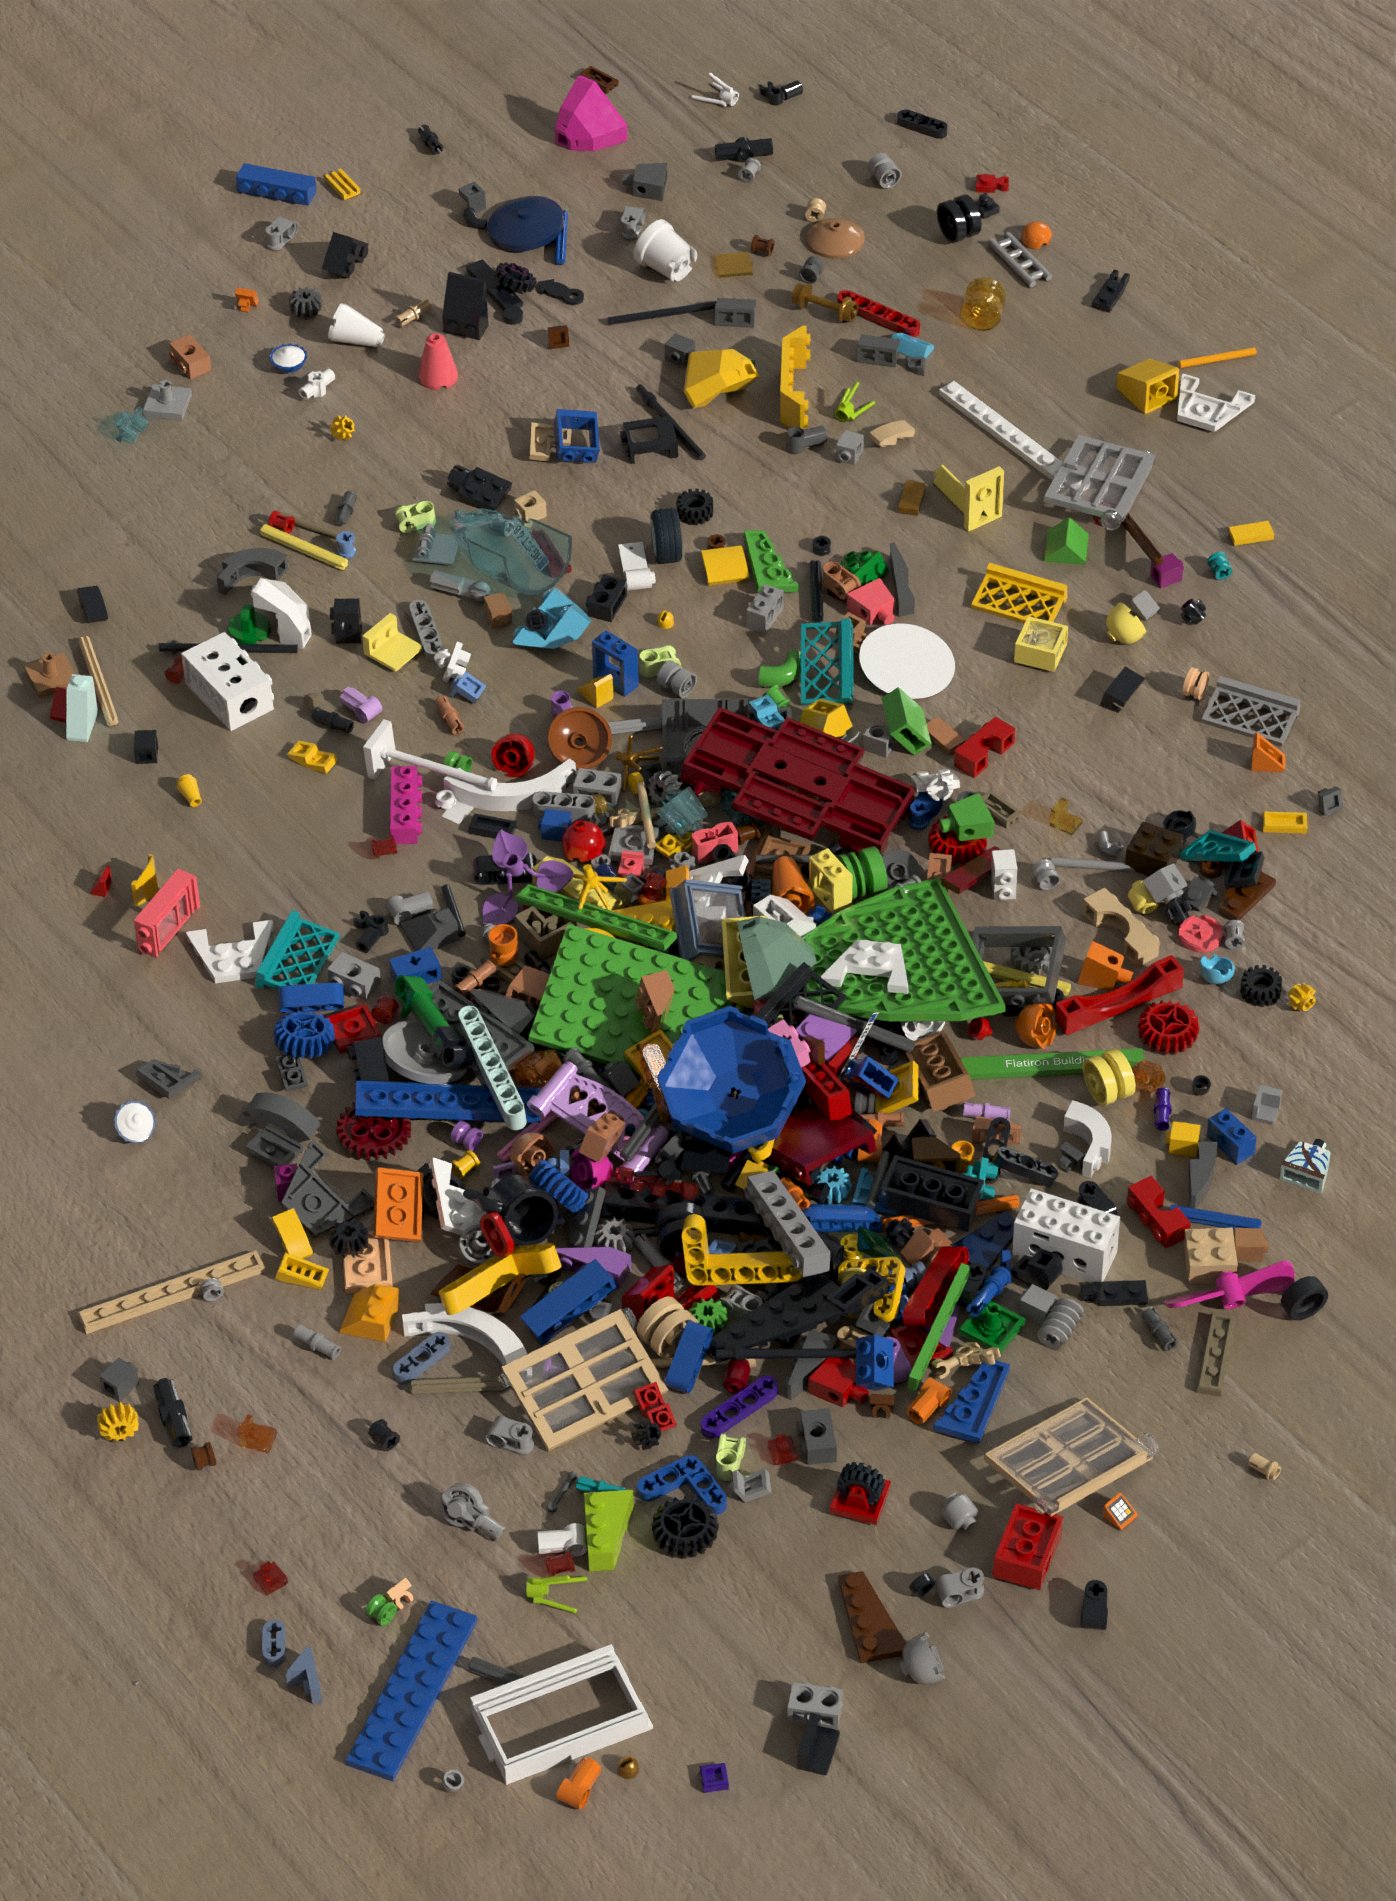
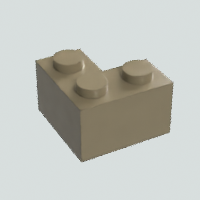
M534 906L515 915V929L518 937L531 950H534L541 960L558 951L567 924L577 926V922L557 915H552L545 919Z

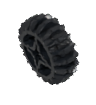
M686 1496L683 1497V1500H678L674 1497L672 1503L666 1500L664 1507L659 1506L657 1513H654L652 1523L653 1539L657 1542L659 1549L664 1548L666 1554L673 1552L675 1558L679 1554H682L685 1559L688 1554H692L696 1558L698 1551L705 1554L706 1548H712L713 1541L717 1539L719 1524L717 1523L716 1513L713 1512L711 1506H706L704 1500L697 1502L695 1496L692 1500H688Z

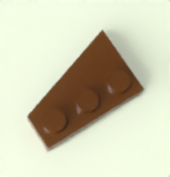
M1261 871L1257 886L1249 888L1230 886V889L1226 890L1221 901L1219 913L1230 920H1240L1276 885V879Z

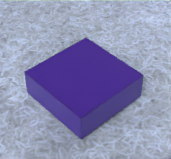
M725 1763L700 1766L703 1793L729 1790Z

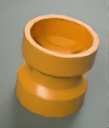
M957 1141L951 1148L960 1153V1173H966L967 1166H973L974 1147L967 1141Z

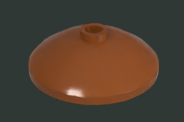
M573 707L564 710L552 721L548 731V745L552 755L561 764L570 758L576 763V770H579V768L591 769L599 765L607 757L612 745V733L609 724L598 712L585 707ZM575 740H580L582 745H576Z

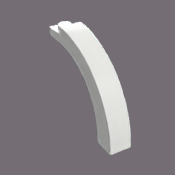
M569 758L557 768L541 777L517 783L497 782L496 788L493 791L488 790L486 786L447 775L443 778L444 790L452 791L457 801L482 810L506 812L533 808L532 797L537 792L567 793L566 785L576 778V763Z
M442 1303L425 1304V1312L402 1314L404 1337L436 1332L464 1336L488 1348L498 1358L502 1366L527 1355L522 1342L509 1327L497 1318L475 1308L468 1307L457 1314L446 1315ZM531 1367L519 1372L524 1383L532 1382Z

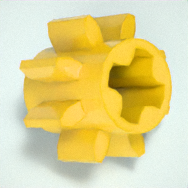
M346 415L333 418L334 423L329 425L332 436L337 438L338 441L350 439L352 437L351 433L355 432L353 421L347 418Z
M1305 983L1302 985L1296 984L1288 992V996L1291 999L1288 1004L1299 1012L1301 1010L1307 1011L1315 1004L1316 999L1313 994L1316 991Z

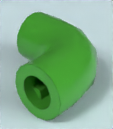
M788 651L782 665H761L759 686L773 687L778 684L779 687H782L798 679L801 676V651Z

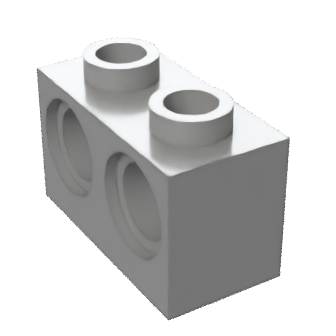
M764 584L747 609V629L766 635L783 610V590Z
M579 768L573 785L574 794L590 795L594 798L595 804L611 807L617 806L622 790L621 774Z
M793 1682L787 1707V1722L807 1725L810 1714L815 1713L821 1715L822 1727L838 1729L843 1706V1690L832 1686L822 1687L806 1682Z

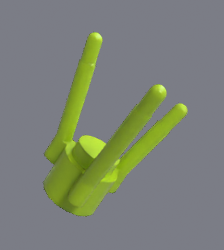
M858 381L854 384L851 391L850 388L846 389L838 408L834 412L835 417L841 422H847L848 419L853 421L858 415L875 404V401H872L854 413V405L849 401L859 385Z
M563 1575L528 1578L526 1587L527 1597L533 1598L534 1604H544L576 1613V1608L544 1599L543 1596H548L549 1585L587 1581V1577Z

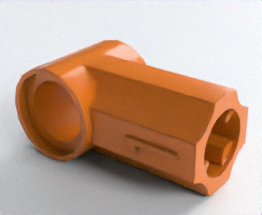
M868 1119L867 1122L877 1130L874 1134L877 1151L868 1154L858 1148V1162L879 1163L883 1146L881 1142L882 1123H879L877 1119Z
M929 1377L922 1385L920 1394L907 1407L906 1414L916 1424H923L937 1407L942 1408L947 1404L951 1397L952 1389Z
M590 1757L580 1760L570 1778H565L559 1786L556 1796L557 1800L579 1810L584 1808L590 1795V1789L602 1771L601 1766L596 1760Z

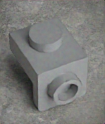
M766 1469L746 1476H742L738 1470L732 1472V1491L745 1503L771 1494L770 1473Z

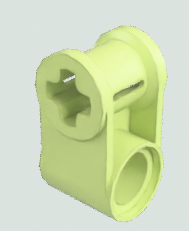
M430 501L401 506L395 511V517L399 521V529L404 533L423 529L427 524L434 526L436 523L434 505Z
M669 645L643 650L640 653L639 673L647 678L657 676L663 664L670 660L681 665L680 660L675 656L676 651L674 647Z
M721 1433L716 1455V1475L720 1480L731 1481L733 1480L732 1472L735 1470L739 1471L740 1463L745 1453L746 1437L738 1439L726 1437V1434Z

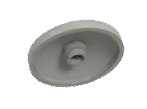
M407 1020L396 1023L384 1033L382 1047L385 1061L393 1070L406 1078L428 1084H446L459 1080L469 1070V1068L446 1067L443 1064L442 1058L437 1055L430 1044L431 1036L420 1020Z

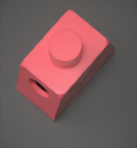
M880 578L847 593V609L857 617L865 620L868 625H873L881 620L886 625H889L894 621V598Z

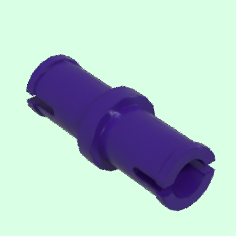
M1164 1087L1156 1090V1103L1153 1107L1155 1114L1154 1126L1160 1131L1169 1128V1115L1172 1112L1170 1104L1171 1092H1169L1168 1088Z

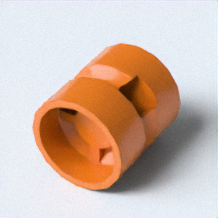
M500 924L491 928L488 935L491 961L495 965L504 967L514 964L519 956L516 929L508 924Z

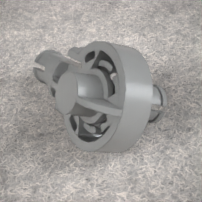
M480 1225L468 1227L460 1236L458 1252L466 1263L472 1266H480L495 1256L481 1231ZM475 1231L473 1234L471 1233L467 1239L465 1238V1236L468 1233Z
M457 1483L442 1494L440 1509L444 1518L452 1525L458 1527L466 1526L472 1531L480 1528L496 1541L506 1528L489 1516V1507L483 1503L480 1493L473 1486L466 1483Z

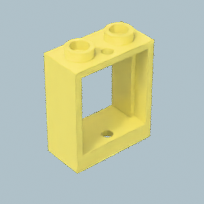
M828 848L809 857V887L817 903L821 907H825V912L832 913V916L852 906L853 875Z

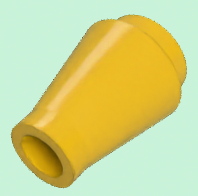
M190 774L181 776L176 782L177 790L189 802L191 807L200 805L202 799L196 778Z

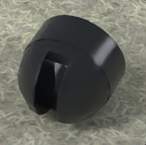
M1204 1075L1196 1076L1192 1082L1194 1093L1202 1096L1209 1092L1211 1087L1210 1079Z

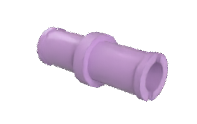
M964 1102L963 1117L981 1116L990 1119L1002 1117L1009 1121L1010 1107L993 1106L985 1102V1105Z

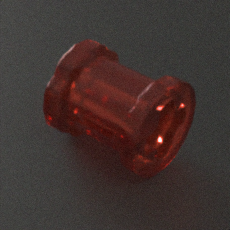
M177 656L174 659V664L164 672L166 678L174 684H178L184 675L182 656Z
M393 835L379 841L371 840L375 859H379L381 855L389 853L397 854V846Z
M570 1551L551 1558L550 1556L545 1557L549 1577L567 1571H575Z

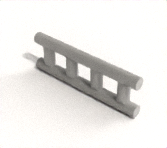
M1006 232L1004 234L1005 239L996 242L993 238L988 240V245L1031 288L1036 285L1035 280L1044 277L1047 281L1052 279V274L1010 232ZM1012 245L1016 249L1007 253L1003 248ZM1023 256L1026 261L1017 263L1014 258ZM1033 266L1037 270L1028 274L1024 269Z

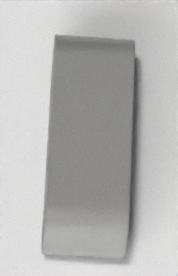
M543 791L535 793L532 797L533 816L537 820L544 816L545 809L571 812L572 823L579 820L588 821V818L595 814V800L590 795Z

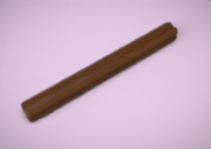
M1128 513L1124 522H1120L1155 566L1162 565L1164 563L1163 555Z

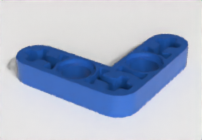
M693 1455L676 1460L642 1477L637 1483L638 1497L644 1501H653L687 1484L698 1500H704L706 1506H711L716 1515L723 1513L727 1508L726 1494L701 1460ZM669 1474L674 1475L676 1479L672 1482H666L663 1480V1477ZM706 1481L710 1485L705 1489L697 1487V1483ZM711 1494H712L713 1499H714L716 1502H712V1500H711Z

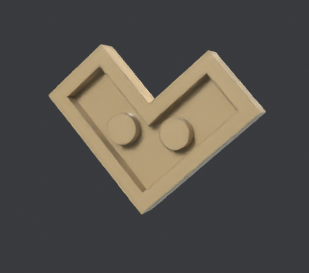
M531 422L529 459L549 462L550 447L555 446L554 425ZM562 428L563 446H570L571 429Z

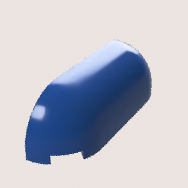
M810 1204L808 1208L801 1209L817 1232L882 1233L883 1230L877 1213L864 1205Z

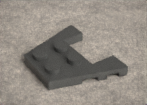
M314 1140L309 1143L280 1203L286 1211L294 1208L302 1226L313 1237L333 1228L335 1222L341 1224L344 1219L347 1221L373 1208L375 1198L364 1188L348 1204L333 1192L312 1171L328 1155Z

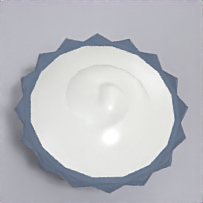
M137 1099L134 1101L128 1100L126 1103L120 1104L119 1109L115 1111V1117L113 1118L114 1128L118 1136L122 1137L124 1141L131 1142L132 1144L143 1143L145 1140H149L150 1136L155 1133L154 1128L157 1125L155 1121L156 1115L152 1113V1108L148 1107L145 1102H139Z

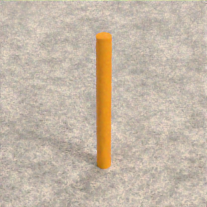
M1255 347L1179 360V367L1186 368L1253 356L1257 354Z

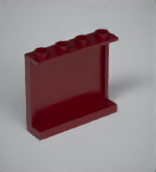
M813 1104L788 1117L778 1138L774 1140L770 1156L764 1160L810 1186L812 1185L810 1171L856 1147L868 1154L877 1151L873 1130L848 1116L840 1120L830 1121L816 1104Z

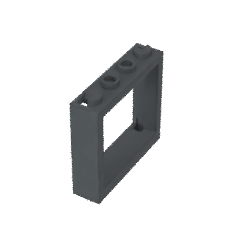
M989 926L974 928L972 941L981 959H983L985 947H1053L1045 988H997L1005 1005L1054 1004L1066 944V937L1062 926Z

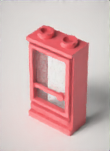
M177 869L134 919L138 951L157 958L159 956L158 953L163 950L189 919L190 914L194 913V909L198 910L200 900L197 877L195 875Z

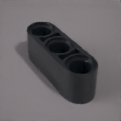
M720 844L713 851V858L716 863L737 857L727 844ZM746 869L743 876L726 877L731 885L742 886V900H751L752 879Z
M527 853L522 862L532 869L537 864V859L534 854ZM493 855L478 856L474 859V880L477 884H508L507 869L498 867L493 860ZM526 870L520 876H512V883L532 882V875Z

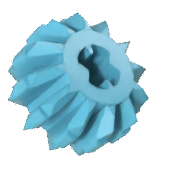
M835 1165L832 1169L824 1166L823 1171H819L814 1184L826 1182L831 1188L825 1201L828 1204L834 1201L839 1204L841 1199L847 1200L848 1194L852 1190L849 1174L845 1173L844 1168L837 1170Z

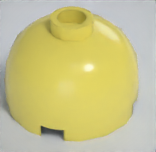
M1121 602L1106 617V627L1109 630L1107 635L1113 642L1119 641L1122 644L1129 645L1146 635V629L1137 616L1133 617L1129 613L1131 610Z

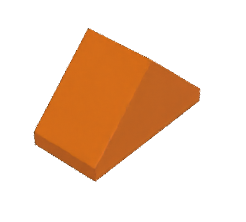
M1258 732L1254 733L1251 771H1285V754Z

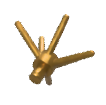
M629 735L627 751L624 753L618 751L615 754V759L620 760L625 765L623 792L627 789L630 767L640 771L639 761L658 760V756L642 755L661 751V746L633 753V736Z

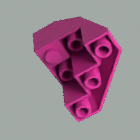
M579 75L560 107L555 126V144L573 151H596L626 142L628 140L626 122L597 83Z

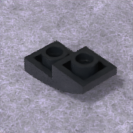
M99 587L77 588L86 622L107 621L108 614Z

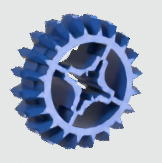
M298 1010L294 1014L288 1012L287 1016L282 1015L281 1019L277 1020L273 1030L275 1046L279 1048V1051H284L285 1055L291 1054L293 1058L297 1056L302 1059L304 1057H309L310 1059L313 1056L320 1057L321 1054H327V1051L331 1050L335 1040L333 1024L330 1023L328 1018H324L322 1014L316 1015L315 1012L307 1013V1011L299 1012Z
M541 1160L534 1166L533 1171L529 1174L530 1178L557 1201L574 1213H577L585 1206L588 1194L549 1162Z

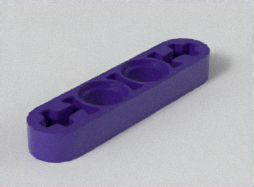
M763 1376L705 1415L701 1420V1433L703 1436L710 1439L719 1437L721 1433H725L773 1400L778 1394L777 1380L771 1376ZM746 1397H751L755 1399V1402L745 1404L742 1400ZM734 1410L737 1414L733 1417H727L724 1415V1412Z

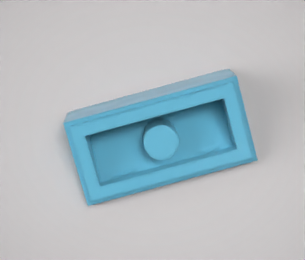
M902 332L893 334L891 337L900 339L898 352L910 357H925L926 359L935 347L933 344Z

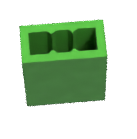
M899 687L881 698L890 735L914 756L932 745L922 707Z

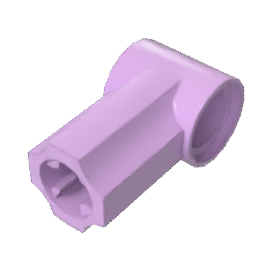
M346 687L340 696V702L353 710L356 717L363 723H367L383 711V707L376 697L370 696L368 698L353 687Z

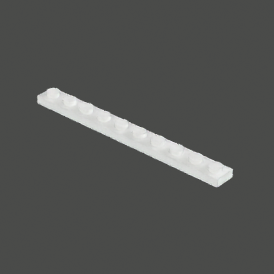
M953 381L939 389V396L1053 481L1063 463L957 382ZM1068 474L1063 484L1070 489V495L1073 497L1076 495L1084 478ZM1088 482L1083 493L1090 489V482Z

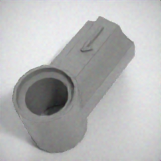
M428 891L407 898L394 896L386 903V908L397 925L410 920L414 915L434 909L431 895Z

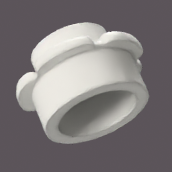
M442 790L436 795L437 800L435 804L437 807L447 810L456 804L457 799L452 791Z

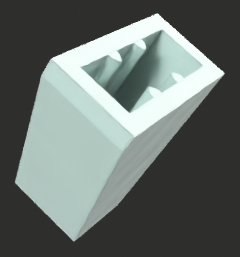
M72 674L67 686L66 738L69 741L88 743L98 715L93 676Z

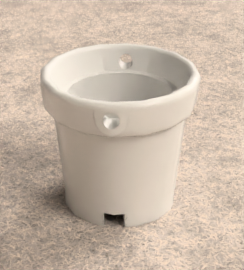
M660 219L651 223L641 233L635 244L633 257L635 262L642 266L651 267L671 281L676 280L678 282L685 278L692 270L689 264L691 260L696 262L697 251L674 232L670 223Z

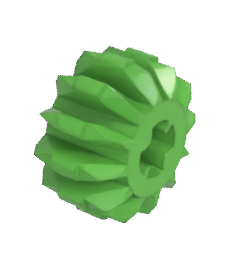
M702 1298L700 1303L693 1302L689 1312L698 1320L699 1324L713 1328V1336L727 1327L726 1307H722L721 1301L714 1303L712 1298L709 1301H705Z

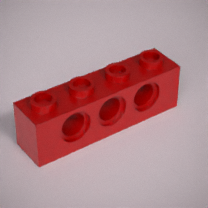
M810 1062L801 1068L806 1080L803 1090L830 1121L840 1120L852 1114L849 1090L825 1063L817 1065Z

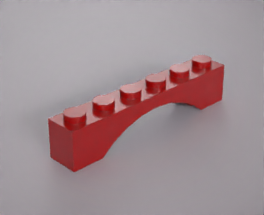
M1173 955L1153 962L1138 977L1114 991L1097 996L1074 995L1057 1002L1055 1005V1022H1057V1025L1066 1036L1182 988L1184 969Z

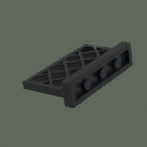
M803 962L756 1013L755 1017L765 1020L769 1028L777 1023V1017L780 1014L790 1013L791 1022L787 1023L788 1026L798 1027L803 1021L793 1022L792 1013L803 1011L792 1008L791 1001L795 997L802 996L807 998L808 996L821 995L822 1005L837 1010L846 1000V995L814 973L811 967ZM813 979L820 985V990L806 991V985ZM833 994L838 999L832 1004H824L823 995Z

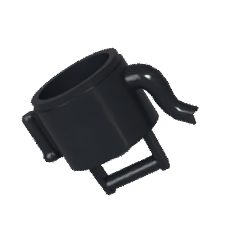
M524 1175L507 1176L497 1182L493 1188L485 1186L483 1194L470 1188L463 1192V1196L466 1199L478 1204L486 1214L491 1212L498 1213L506 1225L514 1244L517 1245L539 1244L552 1234L556 1224L562 1226L565 1223V1218L558 1213L557 1205L552 1196L531 1178Z

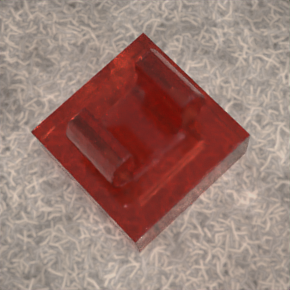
M786 1434L776 1435L775 1439L768 1441V1449L774 1466L798 1461V1454L791 1436L786 1437Z
M270 1561L260 1566V1570L253 1573L254 1580L267 1596L288 1584V1578L274 1561L272 1563Z

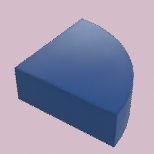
M1002 1250L1000 1266L1006 1268L1011 1274L1010 1250Z

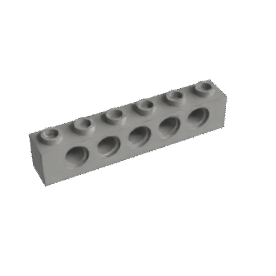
M774 1170L748 1176L747 1186L745 1187L746 1198L753 1203L756 1213L761 1215L765 1226L769 1227L772 1231L774 1239L779 1241L784 1254L788 1255L792 1260L793 1267L798 1269L802 1277L829 1271V1249Z

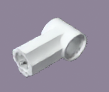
M573 1523L567 1525L564 1530L538 1532L539 1554L566 1552V1554L573 1557L584 1555L587 1552L585 1526Z

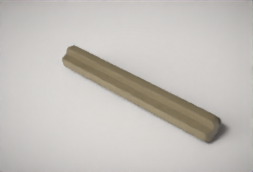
M505 1376L418 1379L411 1381L412 1394L506 1390L507 1387Z

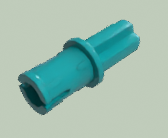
M580 1476L576 1482V1489L586 1493L626 1490L625 1487L605 1483L604 1479L598 1481Z

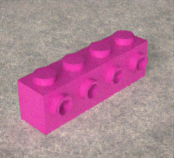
M417 766L391 767L390 832L392 844L418 843V835L422 834V822L418 821V819H422V806H418V803H422V790H418V788L422 787V774L418 775Z

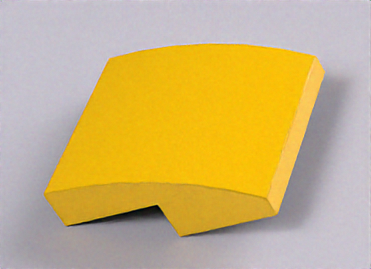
M742 545L701 551L708 586L749 581V573Z

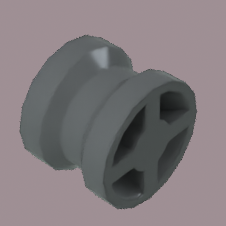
M856 1092L855 1111L859 1114H874L875 1094L863 1095L860 1092Z

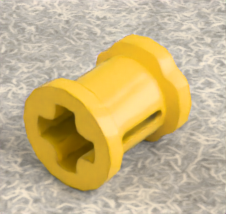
M471 1150L465 1151L464 1155L458 1160L450 1162L452 1163V1173L459 1179H463L465 1174L473 1168L477 1169L480 1167L478 1157Z

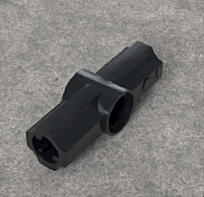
M740 137L732 143L715 144L716 161L738 159L741 162H745L748 158L773 155L771 138L749 140L746 137Z
M167 1378L160 1379L153 1385L159 1404L158 1410L162 1424L167 1428L172 1446H177L178 1448L185 1447L192 1441V1434L187 1423L184 1403L182 1399H179L174 1381Z

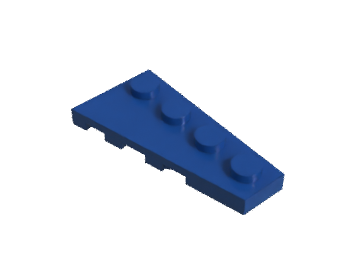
M996 1360L994 1365H987L983 1362L971 1377L970 1383L966 1388H963L958 1393L957 1399L946 1408L945 1414L941 1419L934 1423L933 1431L980 1444L1010 1371V1364Z

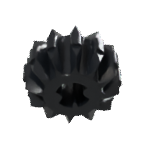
M354 1218L350 1222L344 1219L342 1224L335 1222L334 1228L330 1229L329 1245L336 1255L342 1254L343 1258L351 1255L354 1258L356 1253L363 1254L364 1249L368 1248L369 1233L367 1228H364L362 1222L356 1223Z

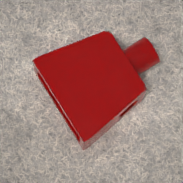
M827 1358L808 1378V1393L840 1407H844L852 1398L860 1403H864L869 1395L867 1389L856 1386V1365L848 1358Z

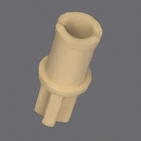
M426 299L415 306H410L407 311L395 316V321L399 320L397 322L398 326L403 327L413 320H418L419 316L430 311L432 304Z

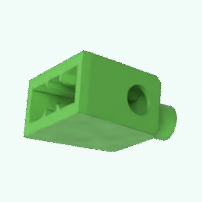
M980 793L950 804L948 807V818L939 820L941 832L945 833L953 830L960 841L994 837V819Z

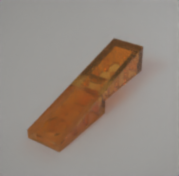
M637 1044L636 1050L646 1087H652L661 1123H672L657 1079L660 1070L666 1064L665 1058L658 1044Z

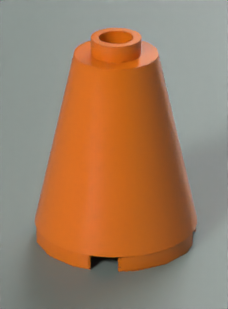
M787 856L778 858L773 864L771 895L788 899L804 914L808 913L814 906V895L793 858Z

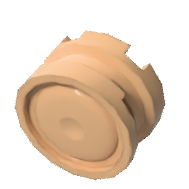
M1191 667L1184 681L1183 695L1188 697L1192 695L1194 699L1201 700L1208 685L1209 672H1200L1197 668Z

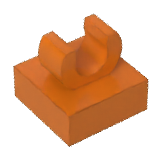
M236 288L235 296L238 306L241 307V312L248 313L250 306L257 307L259 299L255 290Z

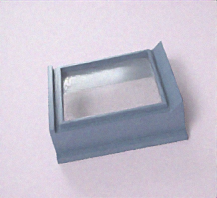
M686 879L676 888L671 887L669 889L680 958L689 961L694 960L699 955L724 958L721 919L745 917L741 895L742 886Z

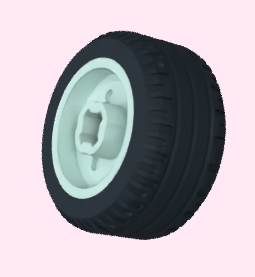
M674 508L654 510L651 513L650 522L655 560L659 564L679 562L682 559V536L678 512Z

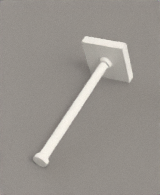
M383 719L363 746L367 776L373 780L377 779L391 758L486 786L491 791L497 785L496 778L491 777L489 779L395 750L392 723Z

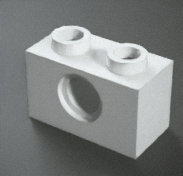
M1014 849L992 851L991 886L994 900L1016 899L1017 863Z

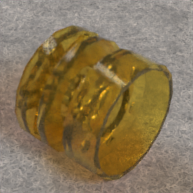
M982 277L971 281L966 288L960 310L963 322L968 327L980 331L995 328L1001 320L1006 301L1004 287L998 281L991 278Z

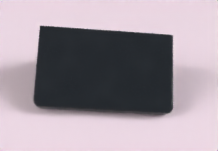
M810 1714L797 1754V1769L826 1776L828 1775L840 1737V1731L822 1727L821 1715Z

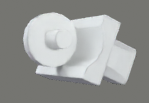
M458 641L451 654L447 649L436 652L434 656L438 667H446L442 679L446 683H448L450 677L456 679L457 676L461 678L464 675L466 668L462 666H467L471 656L470 653L461 650L463 644Z

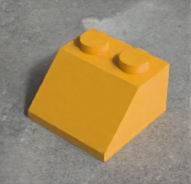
M375 1283L354 1293L341 1325L340 1333L386 1342L400 1307L398 1288Z

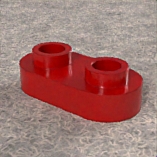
M496 1212L484 1214L480 1219V1228L492 1252L499 1258L511 1255L514 1251V1241L501 1216Z

